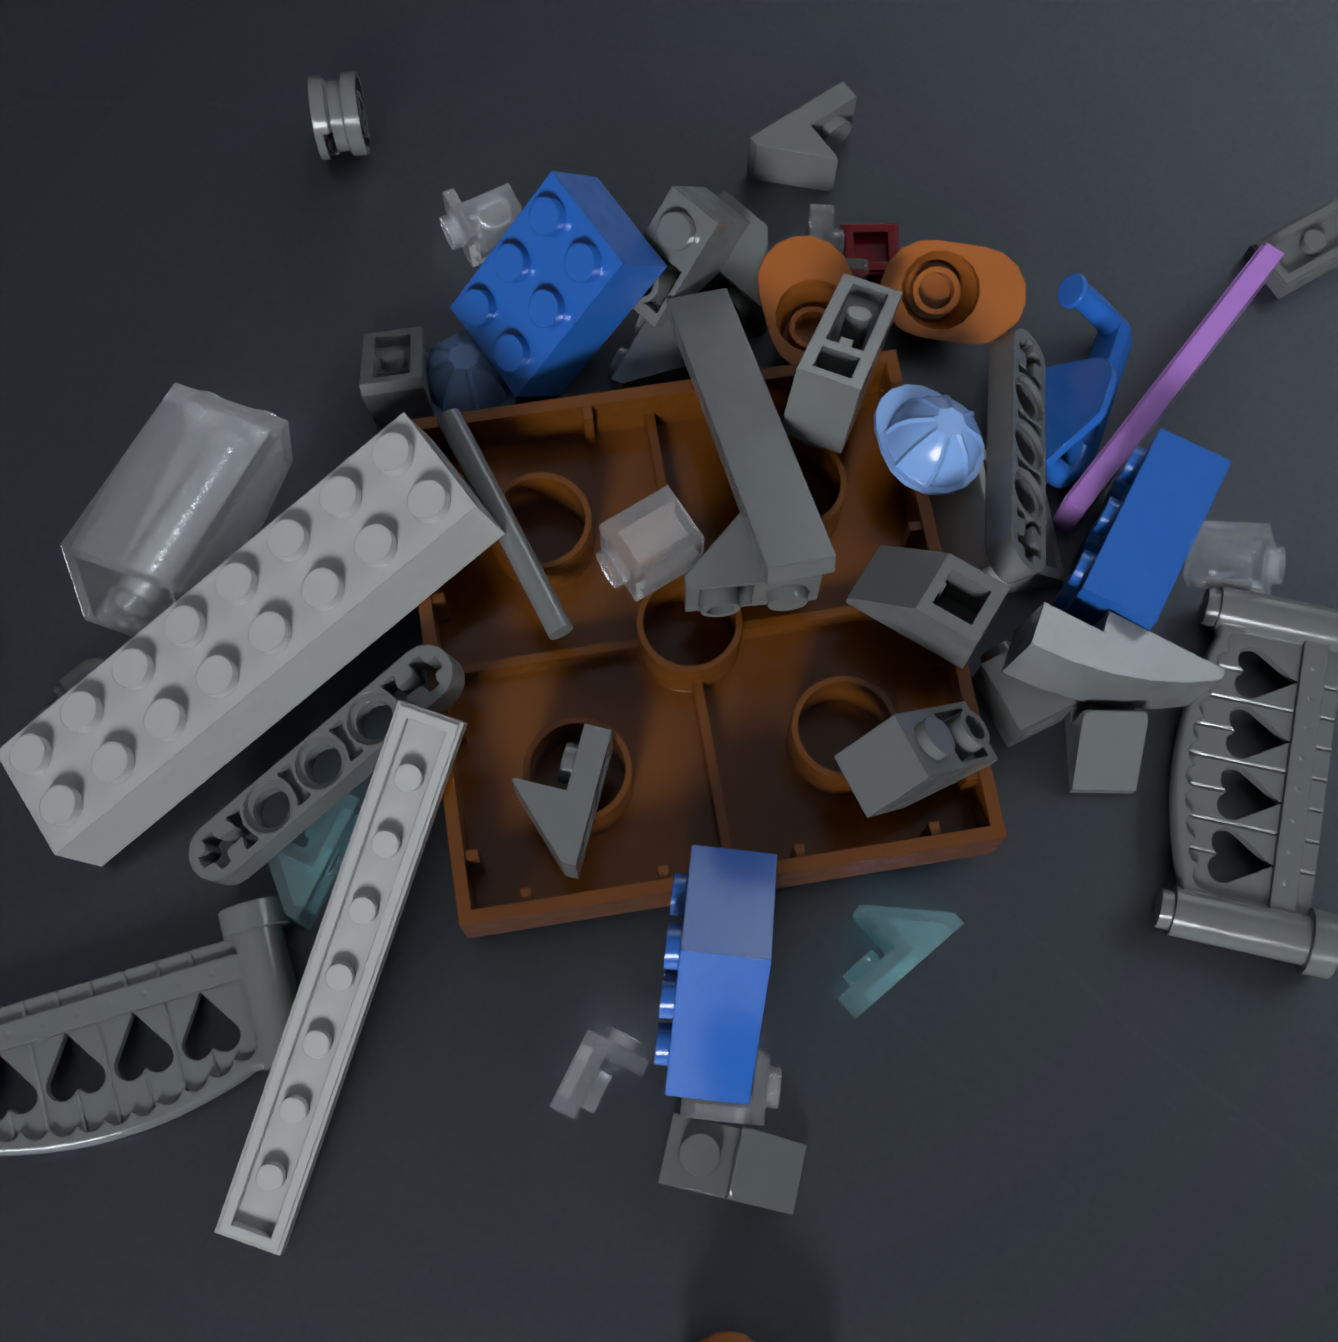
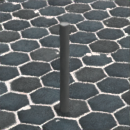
M457 408L444 411L438 416L437 423L472 491L505 532L498 541L549 639L556 640L567 635L574 627L461 411Z

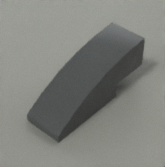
M1044 602L1015 630L1001 672L1039 689L1078 701L1118 708L1162 709L1188 706L1222 681L1225 669L1111 611L1091 626Z

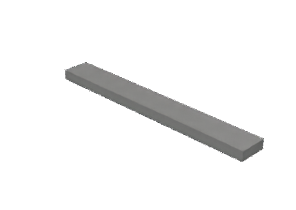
M398 700L214 1231L215 1233L279 1256L287 1248L468 724L464 721L403 700Z

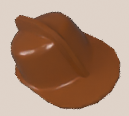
M793 236L777 243L764 256L757 275L758 294L770 340L778 355L790 365L800 363L843 274L852 275L844 255L830 242L814 236Z
M919 240L901 248L887 263L880 281L882 286L903 292L893 323L902 331L923 338L963 344L989 343L1005 336L1019 321L1026 304V283L1019 267L1004 253L985 246L942 240Z

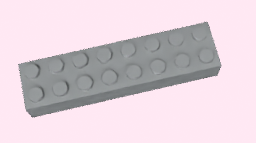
M403 412L0 747V762L54 855L102 867L495 543L505 532L437 444Z

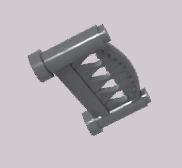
M1221 586L1219 590L1207 588L1201 603L1199 624L1210 626L1214 636L1203 659L1225 669L1222 681L1188 706H1184L1180 716L1172 754L1169 783L1170 839L1177 880L1176 886L1172 890L1160 888L1155 900L1152 924L1153 927L1164 929L1165 935L1293 963L1299 974L1328 980L1333 976L1338 966V913L1311 908L1338 701V608L1227 586ZM1245 651L1258 654L1292 685L1250 699L1241 696L1235 688V679L1244 672L1238 662L1239 654ZM1235 710L1249 712L1284 744L1244 759L1232 756L1226 747L1227 737L1235 732L1230 723L1231 712ZM1226 770L1240 772L1273 801L1276 806L1237 820L1224 818L1217 808L1218 798L1226 793L1221 784L1222 772ZM1217 831L1231 833L1268 868L1228 883H1220L1214 880L1208 872L1209 860L1217 855L1212 846L1213 834Z
M284 896L258 898L220 911L217 915L224 941L1 1007L0 1058L2 1057L34 1086L37 1091V1102L33 1109L27 1113L21 1114L10 1109L5 1117L0 1120V1156L62 1152L122 1139L162 1125L210 1102L248 1079L257 1071L271 1070L298 991L283 929L291 923ZM203 994L238 1026L240 1040L237 1046L230 1051L223 1052L213 1047L205 1058L194 1060L186 1053L185 1042ZM135 1015H137L170 1045L173 1051V1060L171 1065L162 1072H155L145 1068L140 1077L128 1081L120 1075L118 1063ZM70 1036L104 1068L106 1078L103 1086L96 1092L88 1093L83 1089H77L69 1100L62 1102L52 1095L51 1082L67 1038Z

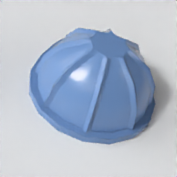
M457 331L455 335L440 341L435 347L430 348L429 353H427L426 373L434 416H438L452 408L466 412L516 404L517 397L514 396L469 333Z
M905 384L891 389L880 399L873 415L877 442L890 472L905 486L925 495L947 496L964 490L979 474L984 459L985 445L980 429L974 419V411H969L962 404L952 400L950 395H941L923 385Z

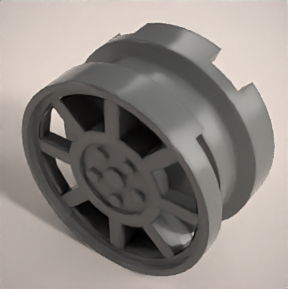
M357 71L341 72L339 79L327 80V83L319 75L308 77V100L316 144L323 160L333 159L334 155H339L340 152L351 151L354 156L370 155V147L365 144V142H370L367 112L364 111L362 100L364 95Z

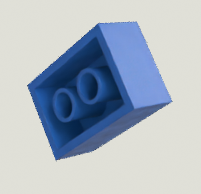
M551 171L450 308L515 397L561 396L667 268V265L598 177Z
M1162 428L1158 430L1147 449L1136 444L1122 471L1118 472L1102 503L1105 506L1097 522L1094 521L1077 554L1080 557L1072 573L1069 572L1052 606L1091 626L1111 611L1150 631L1161 614L1232 461Z
M692 845L689 874L674 872L670 915L684 917L683 923L669 922L663 967L665 972L662 980L659 1018L673 1019V1023H658L654 1065L668 1066L665 1095L749 1105L772 961L777 854Z

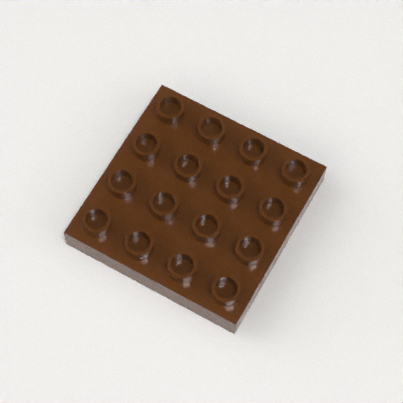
M896 349L881 351L856 420L841 454L826 448L808 446L799 439L787 435L836 554L835 572L822 574L823 577L817 600H810L805 606L789 611H774L769 609L768 605L741 607L737 613L724 617L703 616L700 611L685 612V575L740 513L691 379L461 412L574 627L570 633L559 639H549L498 540L418 605L423 645L429 644L440 647L460 663L465 674V685L461 696L454 705L443 713V715L468 723L443 793V804L458 922L468 939L671 906L674 872L689 874L692 845L777 854L775 889L992 854L1007 838L991 765L905 808L867 818L834 758L836 754L894 714L966 701L970 710L980 717L968 662L961 669L846 603L848 595L880 545L942 552L929 495L905 486L890 472L880 452L874 431L873 415L878 402L891 389L904 385ZM799 363L760 369L781 422ZM438 416L412 419L437 444L470 487L437 423ZM428 666L426 668L429 691H432L440 684L435 676L438 670ZM585 723L612 730L614 749L579 879L564 875L519 801L511 779L518 778L566 790L568 785L558 783L561 760L568 742L579 744Z

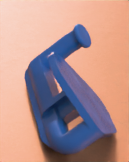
M1072 273L1062 280L1058 287L1057 300L1062 307L1066 309L1075 308L1096 328L1097 334L1088 359L1046 367V482L1055 488H1067L1076 484L1096 458L1132 345V333L1128 321L1100 292L1088 284L1086 277L1080 273Z

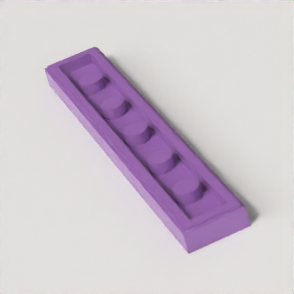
M1269 243L1261 244L1065 496L1053 517L1054 526L1068 536L1072 535L1113 482L1118 472L1123 469L1135 445L1140 446L1264 286L1285 253Z

